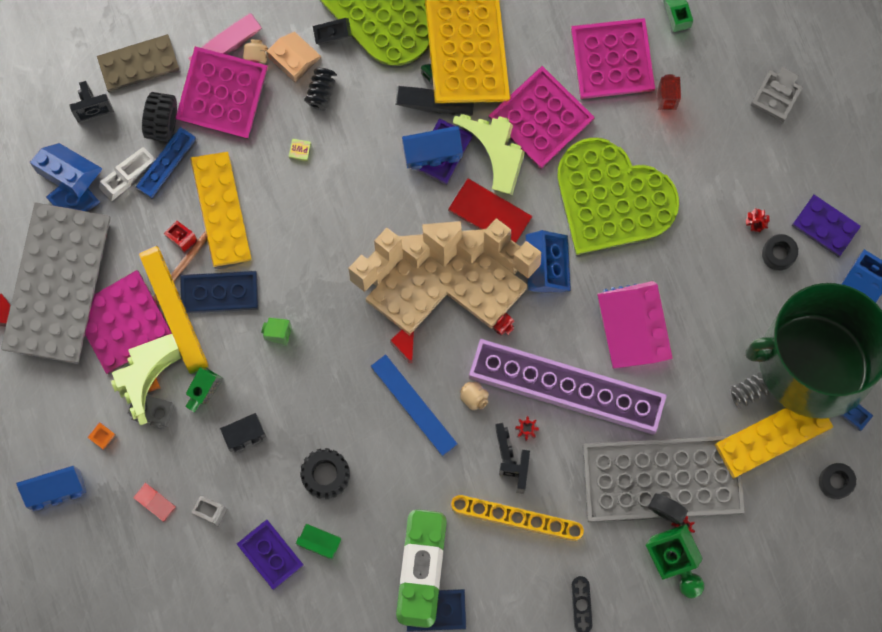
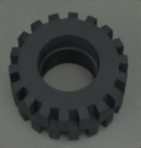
M151 92L148 95L142 116V133L144 138L164 142L170 140L174 132L177 115L175 95Z
M320 448L316 452L312 451L309 453L310 455L305 457L304 463L301 465L300 472L305 489L312 496H316L319 499L325 498V500L331 497L335 498L340 493L342 494L350 480L349 466L344 457L337 451H332L329 448H325V450ZM323 463L332 464L337 471L336 479L328 485H321L314 479L316 467Z

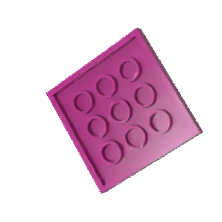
M645 18L571 26L580 99L655 91Z
M195 46L175 119L249 139L268 66Z
M543 66L510 95L509 101H503L488 115L491 121L493 118L498 119L499 116L510 119L509 123L513 125L510 140L514 144L520 145L525 154L540 169L550 162L595 119Z
M138 270L93 296L85 335L106 374H110L129 363L127 359L131 357L129 349L172 334L167 321Z

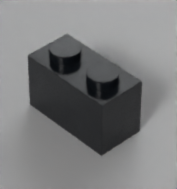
M256 413L220 428L229 451H234L235 453L244 450L248 444L256 445L261 443L263 438L266 437Z

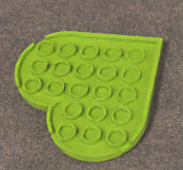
M319 0L336 20L349 18L352 37L370 57L382 64L401 66L412 63L420 58L429 47L425 0Z
M587 138L578 141L566 150L559 162L557 180L576 256L653 239L662 235L673 224L679 209V196L672 180L654 167L646 165L632 166L625 151L609 140Z

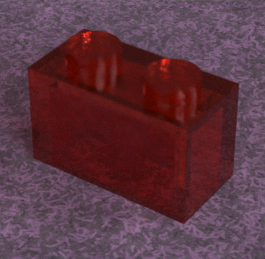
M673 74L661 77L657 88L658 110H677L681 100L680 77H675Z

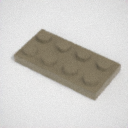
M168 34L97 56L108 92L180 70Z

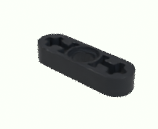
M578 576L571 584L574 628L577 632H590L593 626L590 584L587 578ZM578 580H582V583L586 584V587L582 589V593H587V597H575V594H579V588L575 587ZM582 599L587 602L588 606L585 611L577 609L576 603L578 600ZM588 613L589 617L585 616L584 620L585 623L589 624V627L582 631V628L578 627V624L581 623V617L577 618V614Z

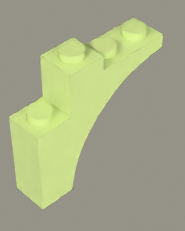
M468 115L454 116L453 124L473 133L485 146L493 167L492 189L513 196L525 151L517 144L510 143V146H508L513 125L509 123L510 119L499 116L498 119L493 118L491 125H489V121L478 119V122L473 121Z
M173 334L129 349L131 357L127 359L130 366L112 372L114 380L111 383L114 391H119L121 398L125 397L128 404L132 403L133 407L130 408L133 419H138L140 425L147 423L145 401L151 384L166 367L181 359Z

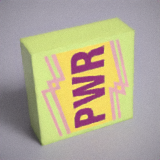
M292 139L289 158L308 161L311 142Z

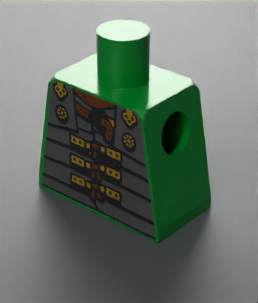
M200 367L186 392L190 399L185 407L196 412L200 403L207 404L224 378L208 368Z

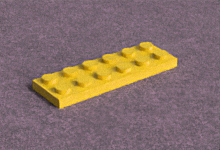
M222 152L191 157L190 160L213 267L251 261L229 153Z
M784 408L714 445L734 479L832 429L833 425L829 418L805 417Z

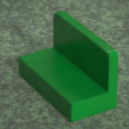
M305 524L301 536H298L295 544L333 560L341 538Z

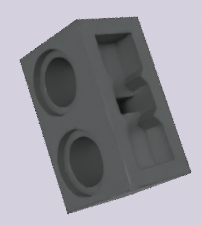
M147 395L145 415L147 421L151 422L150 426L159 429L162 426L167 427L174 404ZM132 403L130 404V407H129V410H128V414H129L131 417H132V414H131L130 408L133 407V406H132ZM157 410H164L162 418H155ZM132 417L131 420L139 422L138 419H133Z

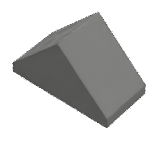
M200 496L191 513L219 527L227 508Z

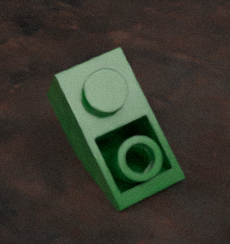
M663 0L673 33L691 28L693 17L688 2L686 0Z

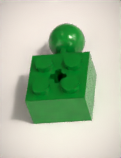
M684 524L651 536L646 547L662 580L680 574V592L687 598L699 597L704 591V581L699 575L692 573L691 570L698 568L703 558L687 525Z

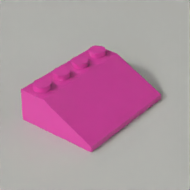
M650 281L597 294L612 368L652 364L673 359L657 283Z

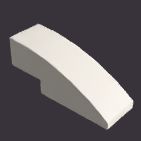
M142 147L117 165L114 172L101 180L99 189L113 201L135 183L151 167L156 159Z

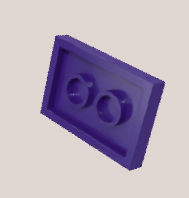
M439 118L433 131L455 126ZM459 128L464 154L473 135ZM460 160L454 163H449L448 161L441 162L438 166L424 165L421 169H417V171L447 185Z
M813 194L792 224L794 228L838 258L861 227L858 223L815 194Z
M267 519L237 543V546L273 590L304 566Z

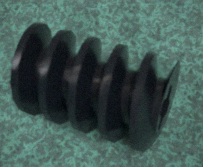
M316 68L314 69L315 75L311 78L313 82L309 83L308 96L304 98V101L315 109L325 111L326 107L322 103L328 104V100L324 97L331 96L327 90H333L329 83H335L331 76H337V74L330 69Z

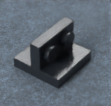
M87 81L79 82L80 89L78 94L81 101L69 104L71 112L78 123L114 112L106 94L94 97Z
M522 449L520 465H516L517 462L512 460H505V463L500 464L499 475L518 478L516 493L524 494L526 489L530 450Z

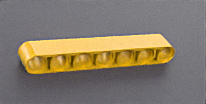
M155 246L139 253L188 372L193 374L198 372L200 367H209L159 247Z
M457 495L451 502L452 511L458 515L560 539L577 541L584 533L583 526L578 522L481 499ZM462 500L466 506L464 509L458 510L454 506L455 502ZM475 505H482L485 511L482 514H476L473 510ZM495 509H500L504 515L502 518L497 519L493 516L492 512ZM515 513L520 514L523 518L522 522H513L512 515ZM539 518L542 525L535 528L531 525V520ZM557 522L561 527L560 531L553 532L550 529V524ZM577 527L580 531L579 536H571L569 529Z

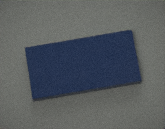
M257 271L180 275L181 300L187 313L258 310Z

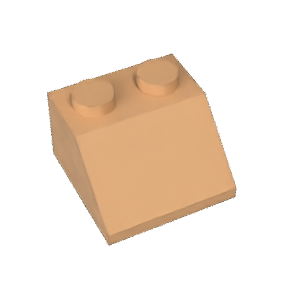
M295 31L279 38L267 50L268 58L294 82L300 79L321 58Z

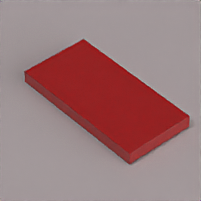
M467 178L448 208L449 212L480 230L487 229L497 218L511 229V240L517 243L532 219V215Z

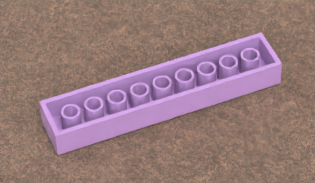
M484 339L479 341L469 373L470 380L652 435L657 431L667 396L666 394Z

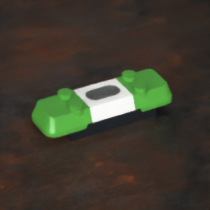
M418 509L411 511L408 516L396 611L398 622L405 626L428 628L436 620L447 524L446 517L441 512Z

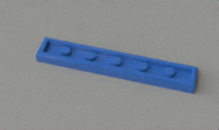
M386 354L371 365L373 371L442 457L458 445Z

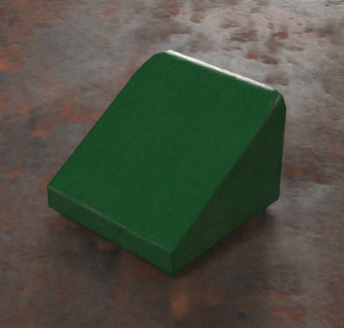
M431 64L422 65L421 74L433 85Z

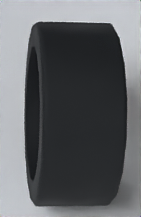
M657 493L654 494L648 506L655 514L679 525L682 524L688 512L678 502Z

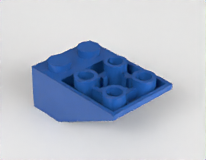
M864 249L841 284L861 291L876 303L882 294V260Z

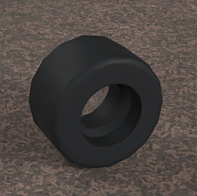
M785 234L772 236L762 249L764 263L773 270L782 271L788 269L798 257L797 243L792 237ZM776 246H783L787 250V257L784 259L776 258L773 254V249Z
M834 463L821 472L819 486L827 497L842 499L854 491L857 478L850 466L843 463ZM834 474H840L845 479V484L840 489L834 488L831 485L830 479Z

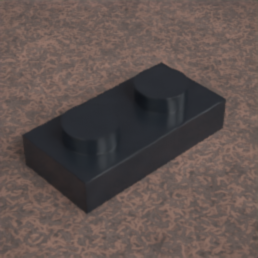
M342 18L313 26L315 43L317 45L352 37L349 18Z
M503 423L495 424L502 463H505V460H511L514 455L512 446L507 444V439L510 438L508 427H504Z

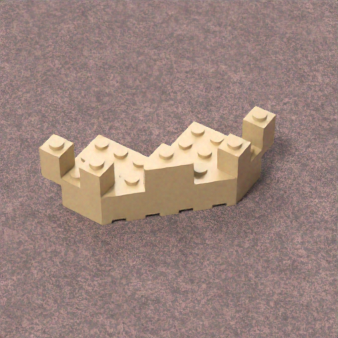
M497 218L487 229L462 231L461 221L422 224V235L398 236L386 228L374 240L375 251L367 259L360 255L348 269L350 281L364 292L372 284L376 286L365 298L366 302L408 335L420 325L446 295L488 327L492 328L496 321L508 311L528 288V285L515 276V274L519 271L529 278L541 265V251L527 241L521 247L511 240V229Z

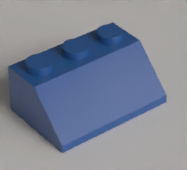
M459 126L402 136L407 169L417 170L429 164L430 166H438L441 162L445 161L454 163L463 158Z
M60 143L41 148L30 161L37 174L78 198L83 195L102 171L100 166Z
M545 230L526 234V241L541 251V265L528 278V290L540 293L571 291L568 235Z
M74 465L16 483L26 508L33 511L42 510L44 505L50 503L52 506L61 504L67 498L71 500L81 498L82 494L86 493L81 471Z

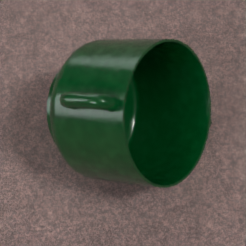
M820 283L805 287L793 294L785 302L765 336L753 340L746 349L745 356L750 361L759 362L761 375L766 387L780 404L792 412L805 417L819 419L845 414L858 406L882 378V310L870 297L850 286L837 283Z

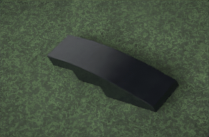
M397 87L395 105L426 112L436 111L445 114L473 115L474 102L435 103L433 89Z

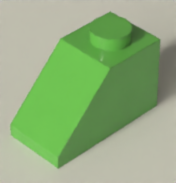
M268 318V322L263 324L261 333H263L265 340L287 346L292 326L290 320Z

